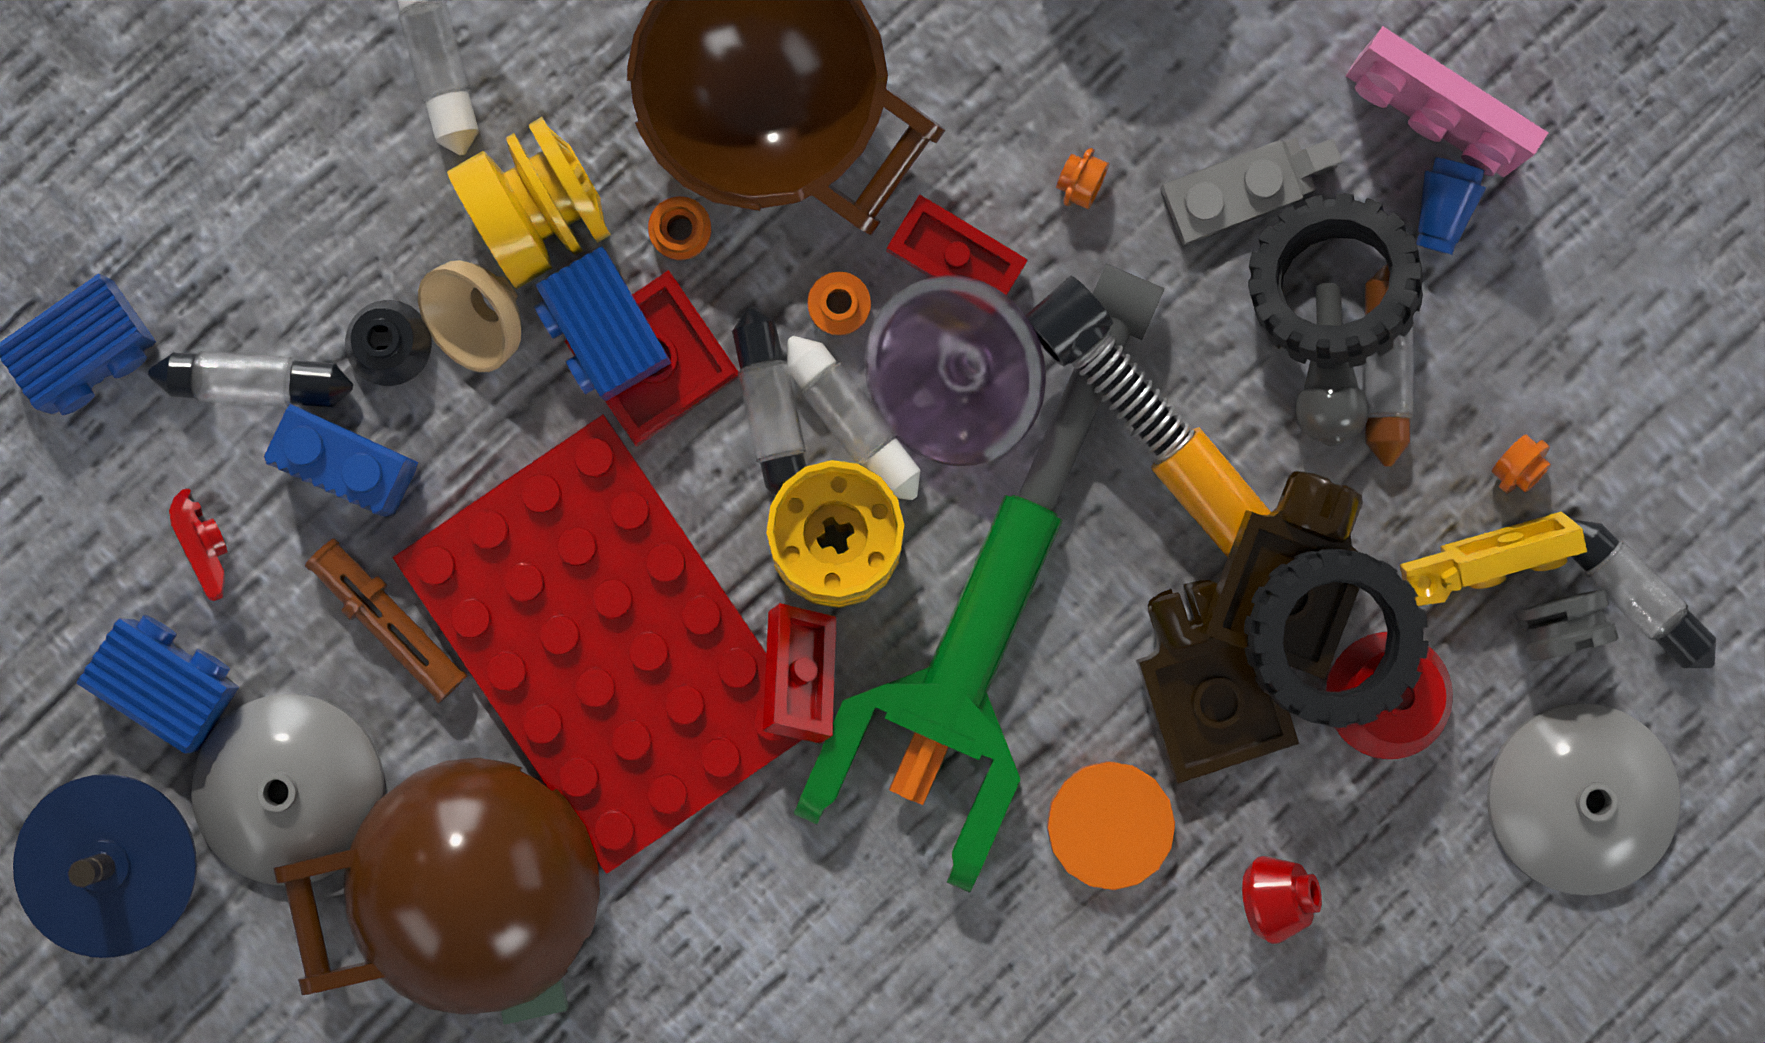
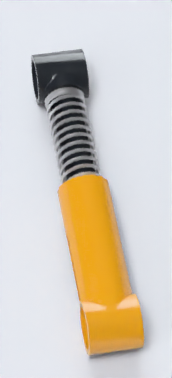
M1070 276L1022 318L1030 334L1058 364L1063 367L1068 364L1074 365V369L1080 370V375L1087 374L1090 377L1087 380V384L1094 382L1097 385L1094 393H1099L1100 391L1104 393L1102 401L1106 402L1109 400L1112 403L1109 406V410L1117 409L1119 411L1117 419L1124 417L1127 420L1124 423V427H1133L1134 430L1131 436L1139 434L1141 437L1139 445L1146 443L1148 445L1146 453L1154 452L1156 454L1153 460L1154 463L1151 466L1152 471L1228 558L1245 511H1252L1260 515H1269L1271 511L1200 427L1189 430V424H1180L1182 416L1173 415L1174 406L1166 407L1167 398H1158L1160 390L1151 389L1152 380L1143 381L1145 372H1136L1138 365L1137 363H1129V354L1121 355L1123 347L1120 345L1115 346V337L1110 335L1109 331L1113 321L1098 299L1078 279Z

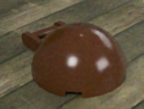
M651 0L633 35L627 65V81L631 83L632 100L638 119L635 122L638 132L660 166L683 187L713 203L761 211V208L798 203L812 195L854 226L872 235L881 223L876 216L929 141L937 144L946 131L937 122L887 87L888 71L882 36L861 0ZM884 107L909 126L858 199L854 201L831 184L839 179L864 152L879 123Z
M468 758L444 761L415 772L374 804L361 823L349 850L273 868L276 883H284L305 974V977L298 979L301 995L319 993L381 978L398 994L423 1007L459 1015L500 1012L535 999L569 972L567 968L576 958L585 939L591 936L595 925L600 883L597 856L585 824L568 800L557 789L551 791L537 779L522 772L521 769L523 767L512 763L484 758ZM345 869L343 885L346 917L356 945L366 962L331 970L310 876Z

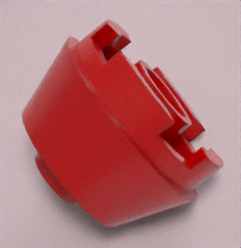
M1387 632L1367 635L1349 645L1333 664L1328 676L1326 691L1341 692L1357 687L1370 677L1385 654ZM1428 646L1427 658H1420L1419 666L1416 670L1421 672V676L1413 689L1407 687L1401 695L1404 701L1391 712L1384 710L1376 715L1377 720L1367 724L1353 723L1347 725V727H1334L1341 738L1357 751L1379 759L1409 757L1431 745L1444 730L1449 720L1453 703L1450 675L1438 654Z

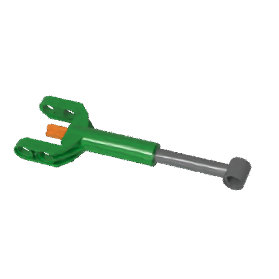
M1106 263L1093 295L1102 304L1113 321L1109 331L1110 335L1115 337V346H1122L1124 351L1130 335L1140 340L1143 339L1165 288ZM1073 369L1022 485L1020 495H1004L929 667L842 701L833 722L832 736L825 740L794 811V815L816 825L818 824L825 808L836 800L876 708L887 712L884 719L914 731L889 788V791L921 805L925 804L949 747L977 760H980L981 755L991 758V764L952 850L953 866L946 882L968 893L971 892L1021 780L987 692L1063 520L1058 518V514L1053 512L1052 509L1059 499L1104 396L1102 391L1094 393L1097 385L1094 382L1087 384V380L1090 377L1087 374L1080 375L1079 369Z

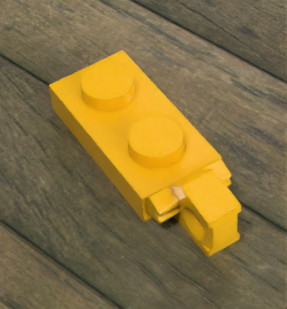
M1561 511L1440 546L1441 553L1400 564L1402 580L1408 581L1418 595L1415 598L1417 605L1422 606L1444 603L1452 591H1460L1462 587L1469 586L1474 589H1484L1497 586L1506 580V575L1529 568L1534 571H1548L1559 568L1568 562V557L1585 553L1587 548L1582 527Z

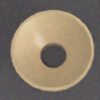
M458 260L449 261L431 270L421 280L418 289V306L422 320L435 343L456 363L469 370L491 372L505 364L518 350L521 341V317L516 303L518 295L506 278L496 276L491 271L477 264ZM482 294L490 302L495 311L490 309L489 306L485 303Z

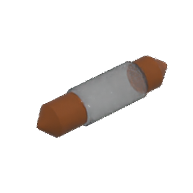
M1387 264L1383 265L1365 283V315L1380 304L1389 288L1390 271ZM1413 326L1404 338L1399 335L1393 341L1394 348L1387 354L1379 357L1375 353L1372 356L1366 357L1367 363L1362 365V390L1365 391L1369 403L1368 420L1365 425V443L1385 467H1391L1410 444V419L1414 416Z

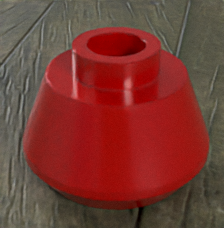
M1259 856L1244 872L1242 896L1245 913L1253 932L1271 944H1279L1309 927L1313 922L1314 913L1321 911L1322 894L1319 882L1314 874H1307L1301 864L1268 856Z

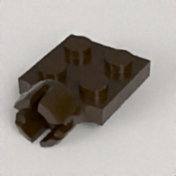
M1293 471L1288 476L1277 508L1269 515H1260L1246 510L1200 632L1242 649L1248 647V635L1244 634V624L1246 616L1251 617L1252 609L1255 605L1251 603L1252 598L1259 586L1264 587L1271 579L1268 575L1281 564L1287 565L1295 560V556L1309 551L1317 552L1335 548L1359 552L1352 546L1351 533L1363 504L1362 495L1347 485L1332 483L1329 478L1304 471ZM1331 582L1312 588L1296 601L1286 619L1283 647L1290 667L1326 679L1360 588L1353 584Z
M1199 580L1183 584L1192 615L1191 619L1187 617L1179 592L1173 593L1172 589H1168L1149 600L1148 613L1157 638L1156 650L1150 655L1136 660L1171 772L1177 784L1300 744L1290 712L1279 707L1271 696L1260 688L1255 680L1257 676L1254 668L1248 664L1245 649L1200 632L1218 585L1211 580Z

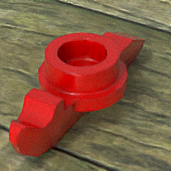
M187 488L182 489L173 498L169 509L171 526L206 597L211 601H216L223 598L225 573L218 557L228 553V550L215 520L211 518L201 522L198 517L203 516V512L199 502H191V490Z

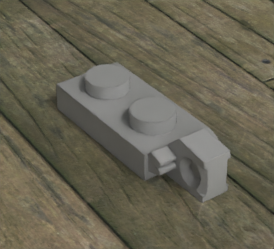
M1295 137L1281 142V140L1275 141L1167 182L1161 186L1160 190L1181 244L1186 246L1299 203L1304 196L1317 190L1312 177L1336 169L1338 167L1337 164L1343 161L1334 138L1301 150Z

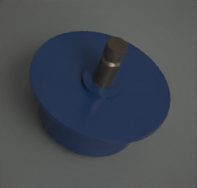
M99 774L78 778L50 792L36 805L25 820L16 842L13 857V876L16 892L32 924L47 939L59 947L82 956L94 958H112L140 951L162 938L172 929L186 910L194 890L197 873L194 840L184 817L177 807L163 793L151 785L131 777L115 774Z

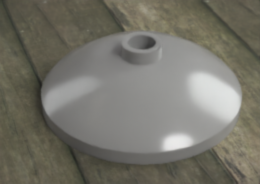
M301 694L272 695L251 701L234 710L210 733L200 750L194 767L191 793L195 819L205 841L226 865L252 880L265 884L285 886L284 883H276L273 868L350 849L361 823L374 804L385 796L384 771L381 759L370 736L346 711L328 701L313 696ZM274 780H281L288 787V798L283 804L275 803L269 796V786ZM339 870L310 876L311 882L330 876Z
M1587 703L1567 704L1536 714L1521 724L1508 737L1499 750L1491 768L1487 788V808L1491 827L1500 847L1520 871L1536 882L1557 891L1577 895H1596L1615 891L1630 885L1649 872L1661 859L1676 831L1680 812V789L1676 770L1669 754L1659 739L1645 725L1632 716L1607 706ZM1598 789L1604 795L1605 804L1599 812L1591 813L1587 808L1586 799L1591 791Z

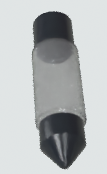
M748 308L732 330L740 367L738 377L756 461L761 465L765 488L776 496L784 482L806 467L804 458L806 447L790 373L787 369V362L783 360L776 323L756 309Z
M200 351L198 354L173 352L148 370V376L171 397L195 398L198 402L286 408L290 404L334 407L353 390V383L336 363L296 361L293 357L210 351Z
M1573 520L1583 529L1587 552L1571 557L1585 570V576L1598 589H1605L1607 598L1649 640H1655L1682 668H1712L1715 665L1716 637L1688 610V604L1623 540H1618L1602 523Z

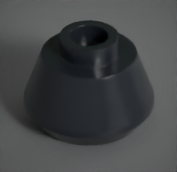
M381 300L362 308L351 320L345 336V351L352 368L365 380L380 386H397L415 378L426 366L432 349V337L422 320L421 314L410 305L396 300ZM384 327L388 328L387 332H378ZM379 347H388L384 350H378Z

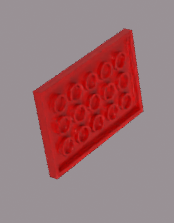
M604 414L392 557L546 786L551 791L557 789L568 800L585 824L597 856V861L606 875L802 741L801 739L763 731L766 670L765 649Z

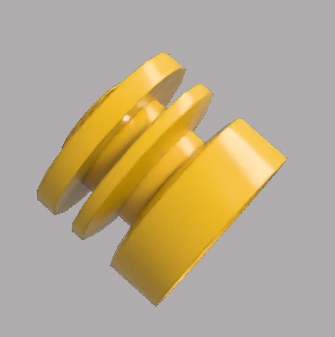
M543 117L528 124L542 149L536 155L529 157L515 133L506 137L507 146L515 167L503 172L484 151L447 171L448 177L474 225L499 266L516 289L553 269L551 258L544 243V240L553 234L559 238L572 254L577 255L583 251L570 227L572 223L579 219H583L597 243L611 235L605 225L601 198L570 144L547 126Z
M829 460L806 466L783 483L770 505L766 533L776 572L791 592L814 605L842 608L865 602L886 586L899 564L904 520L898 498L882 477L857 463ZM834 524L839 533L850 530L852 535L846 539V552L837 554L832 546L823 549L819 546L825 540L824 528Z

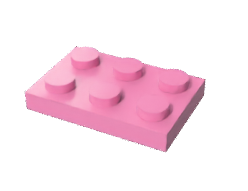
M1383 26L1359 54L1346 74V77L1357 83L1355 90L1365 100L1382 108H1386L1390 104L1410 117L1408 124L1418 134L1434 142H1440L1443 138L1463 151L1461 158L1466 164L1485 170L1484 175L1494 176L1495 173L1503 178L1535 155L1548 135V132Z

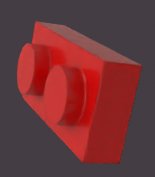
M921 194L918 195L886 248V252L993 317L1028 262V259Z
M779 603L768 612L763 712L764 732L820 744L832 736L836 616Z

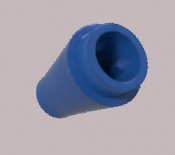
M1435 157L1431 172L1424 171L1417 246L1453 255L1456 243L1459 242L1486 190V187L1481 185L1485 170L1457 161Z

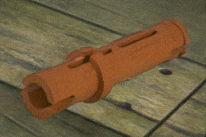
M335 538L324 544L306 562L305 567L312 571L344 604L341 612L349 620L356 617L391 655L427 689L438 704L468 677L384 591L387 584L379 576L372 579L343 550ZM345 577L382 613L381 617L345 582ZM391 625H394L408 639V641L429 661L428 665H426L397 636V634L391 629Z

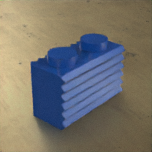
M603 246L596 248L592 253L584 255L581 259L574 261L569 266L562 268L559 272L551 274L547 279L541 280L536 284L544 300L534 305V308L553 339L562 334L565 335L576 356L567 360L566 363L585 395L596 389L599 396L604 401H607L671 364L669 357Z
M98 273L0 342V359L36 410L49 414L60 412L61 415H68L82 408L93 399L95 394L92 391V387L101 383L104 378L112 375L115 379H118L139 368L147 360L144 351L154 346L156 340L114 280Z
M291 404L285 410L264 455L267 465L290 473V476L300 478L304 482L313 484L314 487L325 489L326 492L335 494L338 498L346 499L349 503L360 505L361 508L384 517L396 514L418 466V462Z
M143 615L140 621L119 618L114 623L112 630L106 635L105 641L99 646L98 651L92 656L91 662L85 667L84 673L78 678L76 684L184 754L198 752L240 688L237 684L226 678L230 668L219 659L202 650L197 649L192 656L175 646L172 642L177 634L150 616Z

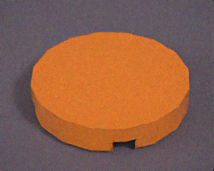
M1104 761L1083 766L1062 783L1050 801L1046 828L1052 852L1069 874L1088 886L1117 890L1138 885L1159 870L1172 848L1175 820L1170 799L1153 777L1130 764Z

